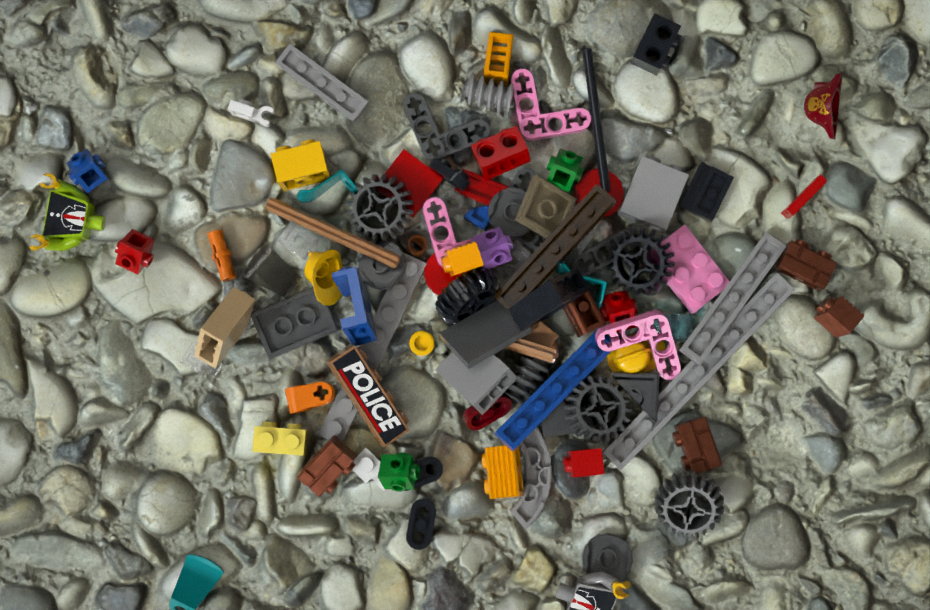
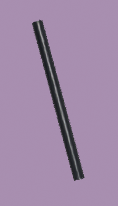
M585 48L582 50L599 181L600 187L609 193L611 188L591 48Z

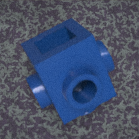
M88 149L74 154L70 161L67 162L70 169L68 173L69 178L76 186L80 184L87 193L108 179L103 170V167L106 166L97 153L93 156Z

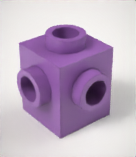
M500 226L471 237L472 242L477 243L484 264L482 266L483 269H490L512 260L510 250L514 249L509 235L504 236Z

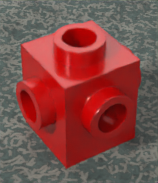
M131 229L116 246L115 253H117L115 264L138 275L144 267L148 268L153 261L154 254H152L155 239Z
M623 290L604 295L600 313L604 321L611 324L635 316L638 313L635 299H630L628 293ZM631 325L626 330L636 328L637 326Z

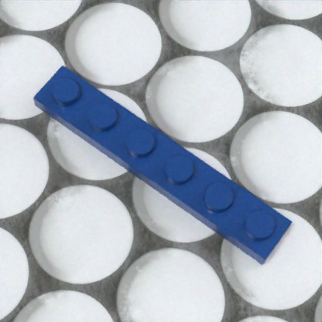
M596 331L494 433L511 451L515 450L573 391V388L577 387L579 382L611 352L603 351L599 348L595 340ZM606 334L604 335V340L606 343H609L610 337Z

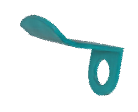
M341 169L317 187L310 190H299L297 198L302 203L312 202L340 180L349 191L357 194L358 190Z
M562 262L555 271L562 275L570 271V269ZM583 276L587 284L597 286L594 301L598 309H600L607 282Z
M188 554L170 599V609L178 610L176 606H180L186 610H196L222 577L224 571L221 567L208 558Z

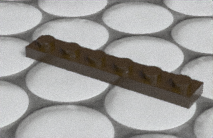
M596 184L494 297L505 308L509 309L539 288L617 203L616 200Z

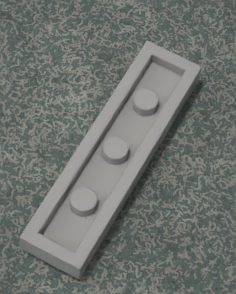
M290 43L275 61L277 67L353 123L356 122L369 105L366 99Z

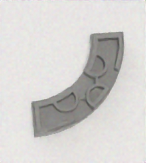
M537 427L519 444L526 464L524 496H520L517 502L510 508V512L525 529L536 520L542 511L549 494L552 479V466L548 447Z

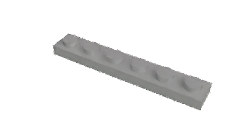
M765 232L679 351L700 366L787 246Z

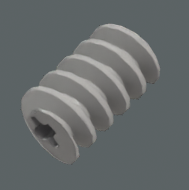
M472 73L465 80L460 103L468 97V104L471 106L475 100H477L479 108H482L485 102H487L488 110L491 111L494 105H496L497 112L501 113L504 107H506L508 115L514 95L513 84L510 83L507 89H504V82L500 81L497 87H495L493 78L485 84L484 76L475 81V74Z

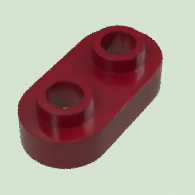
M503 393L483 415L473 406L467 408L463 414V420L470 430H480L505 416L511 410L512 402L508 395Z

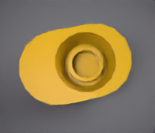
M331 249L325 252L311 251L308 253L309 259L304 268L305 277L313 284L317 300L322 305H333L342 296L332 278V273L343 268L340 253Z
M648 340L613 350L607 355L608 366L612 372L645 373L656 368ZM663 340L656 344V349L659 351L666 349Z

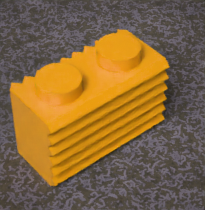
M474 241L470 244L467 243L466 245L447 250L444 253V257L440 258L445 273L450 272L451 276L484 265L477 243Z
M506 445L486 447L485 453L482 454V465L484 469H487L488 479L484 480L485 493L489 494L490 499L524 496L520 446L518 445L513 451Z

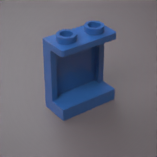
M343 267L337 272L332 273V278L344 297L351 295L355 316L340 319L342 330L351 344L358 346L378 341L367 286L356 267Z

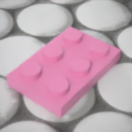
M684 224L661 243L664 245L670 242L671 246L666 251L675 252V256L668 259L676 264L674 267L668 268L673 272V275L671 277L664 276L668 281L667 284L692 315L724 290L729 280ZM654 248L650 252L651 257L658 261L657 264L660 265V257Z

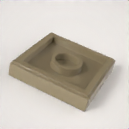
M535 175L531 179L515 221L547 239L573 210L577 198L542 177Z

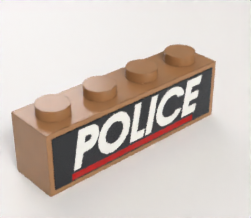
M350 344L325 362L378 443L385 448L410 431L406 425L409 420L401 409L397 411L392 404L395 402L393 395L388 389L383 390L379 382L382 379L374 367L370 369L365 362L368 357L360 346L356 348L355 345Z

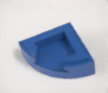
M489 206L471 209L465 214L464 219L485 231L490 224L488 217Z

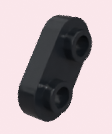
M442 157L438 160L433 158L427 165V167L440 175L443 180L462 192H465L470 185L468 181L469 176L459 168L456 171L451 168L452 165Z
M429 456L415 461L420 467V477L415 481L414 489L434 482L441 477L443 465L438 458ZM428 464H432L435 466V472L433 474H428L426 472V466Z
M418 499L411 507L406 540L408 545L416 550L425 549L432 539L436 507L429 499ZM425 506L428 508L429 512L426 516L419 514L420 507ZM416 532L424 534L422 541H417L414 538Z

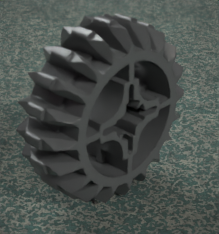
M372 174V183L368 177H364V186L360 183L355 184L358 193L356 194L353 191L349 193L351 197H354V201H347L348 206H353V210L347 211V215L355 216L350 221V224L355 225L359 223L355 231L360 233L365 229L363 237L366 239L371 234L373 241H378L380 235L383 241L389 239V234L392 238H397L396 229L400 232H405L406 230L402 222L405 224L411 223L410 219L405 218L406 214H414L413 210H407V205H413L414 201L405 199L411 192L408 190L401 192L405 184L400 182L396 185V177H391L388 181L387 174H382L380 180L377 174ZM385 187L392 191L395 196L383 199L380 193L376 192L375 188ZM369 194V206L366 210L362 211L364 198ZM377 203L386 204L384 205L383 213L374 212L376 207H378ZM398 203V214L392 222L391 210ZM376 216L380 222L384 223L385 228H375L366 220Z
M596 375L594 379L591 376L585 377V382L582 380L577 387L573 388L571 393L574 396L568 395L565 398L566 401L570 402V405L563 406V410L570 411V415L564 417L565 420L572 419L573 421L568 426L569 429L578 428L575 436L580 437L584 434L585 442H589L592 439L594 444H598L602 439L604 443L610 442V437L613 439L619 437L617 431L624 432L626 430L622 423L630 422V419L625 414L631 413L632 409L625 407V404L629 403L630 399H623L622 396L626 393L625 389L617 390L619 382L611 384V377H605L602 380L601 375ZM597 389L608 394L612 401H605L601 393L597 392ZM588 392L587 406L580 410L582 397ZM596 406H607L601 409V412L588 413L589 410L594 409ZM614 409L613 420L609 424V426H607V422H609L608 413L610 412V410ZM582 417H591L598 430L588 426Z
M683 470L681 477L673 473L672 481L665 478L663 486L658 487V494L654 498L656 503L654 510L658 514L659 522H663L665 530L672 528L674 535L679 531L682 532L683 538L686 537L687 533H692V536L695 538L697 532H701L705 536L707 533L706 528L714 530L715 523H720L721 515L724 513V497L721 495L719 486L715 487L713 479L707 481L705 473L697 477L695 470L691 475H687ZM696 492L704 495L708 500H705L704 497L698 496ZM690 498H692V502L687 510V506L690 503Z

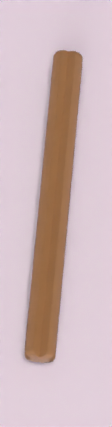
M269 198L265 208L269 212L392 268H396L400 263L401 257L398 254L277 199Z

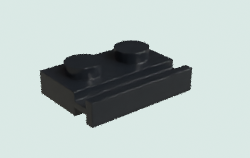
M701 161L678 207L684 208L711 223L734 177Z

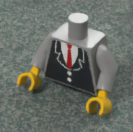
M605 571L594 572L585 576H579L575 587L560 582L555 597L568 602L566 610H613L617 598L623 599L629 596V594L623 591V588H630L631 583L629 581L620 582L619 579Z

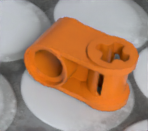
M315 382L284 389L290 414L328 405L336 396L334 387L326 382ZM321 387L328 390L324 400L322 397L317 396V393L321 392Z

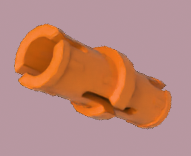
M214 230L207 233L213 252L212 260L216 262L221 282L235 279L237 276L232 265V253L226 245L223 230Z

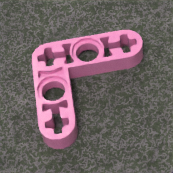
M518 69L513 73L511 83L514 88V104L519 131L525 140L534 141L580 133L589 127L591 116L583 108L540 115L532 73L526 69ZM520 75H523L524 79L529 80L525 84L526 92L531 90L532 93L517 95V93L522 92L521 84L515 82L518 81ZM522 99H530L534 106L531 110L524 111L520 108L519 103ZM576 115L586 119L582 126H579L578 122H573L569 124L570 129H566L567 121L565 116H569L568 121L575 120ZM553 118H557L562 122V128L558 131H553L548 126V122ZM541 120H544L546 133H542V128L535 129L533 135L529 131L524 130L527 128L528 123H532L533 127L541 126Z
M434 197L426 200L422 209L437 262L443 267L440 258L444 256V251L471 243L472 239L456 243L446 206L441 199ZM430 202L441 206V210L437 211L439 219L444 216L445 222H437L431 226L430 220H435L433 213H428L427 208L431 207ZM444 226L447 228L448 236L445 240L440 241L435 238L434 230L436 227Z
M649 311L602 326L596 331L595 340L603 351H613L648 340L656 369L663 379L673 380L681 371L670 325L666 316L661 311ZM658 318L660 321L659 328L661 333H657L653 326L654 319ZM631 325L638 327L639 330L636 335L627 336L625 334L627 327ZM617 330H620L623 339H619ZM609 334L611 337L609 343H606L604 340V335ZM667 340L669 345L665 350L659 351L656 349V344L659 341ZM668 357L672 365L670 371H666V364L663 358Z

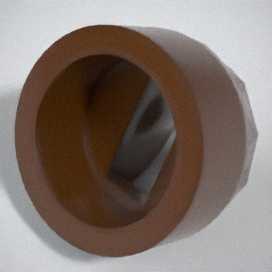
M413 235L407 242V250L413 256L424 254L428 246L427 240L421 235ZM413 242V244H414L419 250H421V251H417V250L411 245V243Z

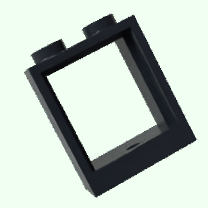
M575 268L550 279L508 310L514 322L523 331L548 319L591 289L579 269Z

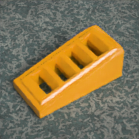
M489 32L483 74L485 84L493 78L494 85H498L500 81H503L504 86H508L514 34ZM493 43L507 44V47L493 46ZM492 53L506 54V56L492 55ZM491 62L505 64V66L491 65Z

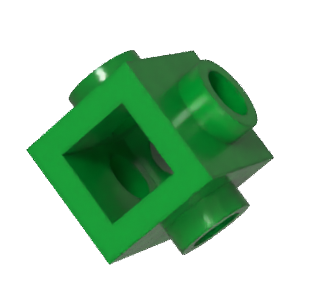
M560 148L557 156H551L546 170L550 171L547 181L569 192L573 182H579L584 168L580 167L583 157L578 156L573 151Z
M403 452L382 454L378 479L384 489H392L397 492L414 490L415 481L420 477V467L416 464L413 456Z

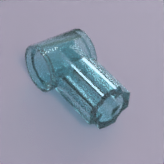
M681 313L664 314L669 322L673 340L686 341L692 333L694 316ZM658 318L654 319L653 326L657 333H661Z

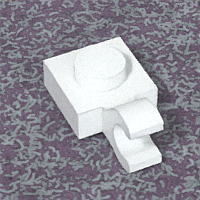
M239 99L238 102L230 100L228 110L231 115L252 122L256 121L265 127H270L271 123L264 120L263 115L265 113L274 114L273 108L263 106L260 109H255L249 101Z
M365 448L354 459L353 463L356 465L352 470L366 484L373 479L385 491L386 489H384L378 479L381 461L368 448Z

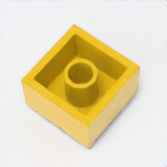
M314 139L301 142V146L293 148L291 146H282L277 148L276 152L270 153L277 183L284 192L324 182L331 177L326 154L320 141L315 142Z

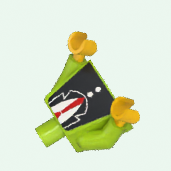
M43 174L50 178L51 183L48 186L39 183L40 186L46 189L54 188V190H50L42 235L35 234L30 237V239H37L39 246H30L31 250L37 251L44 247L46 250L67 251L80 245L82 240H89L91 229L104 230L106 217L94 215L95 206L89 203V198L77 186L59 179L56 181V177L53 174Z

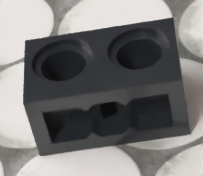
M654 13L631 60V64L656 76L660 69L665 71L671 59L667 54L671 47L676 49L682 35L678 34L681 25ZM665 31L668 33L669 38L661 39L657 32ZM654 52L659 60L651 61L647 58L646 54Z

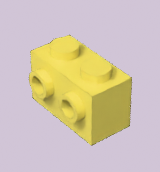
M262 421L261 426H254L252 452L306 456L309 430H302L301 424L287 423V428H277L276 422Z

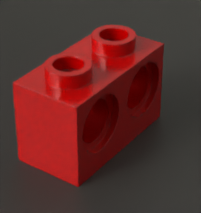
M517 126L504 129L498 134L480 139L471 145L474 159L485 181L531 162L528 147Z
M602 448L567 451V456L563 457L564 471L569 472V476L573 478L604 474Z

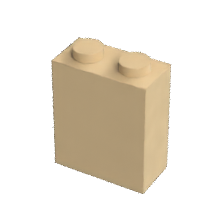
M233 287L201 327L194 356L216 369L247 329L255 299L248 293Z

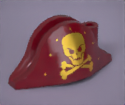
M841 73L836 74L830 82H815L814 89L807 95L804 102V111L808 119L822 126L829 138L833 140L836 139L843 76Z

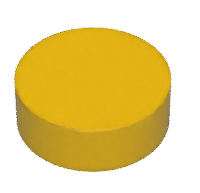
M417 331L411 336L409 345L414 354L426 356L433 351L435 342L430 333Z

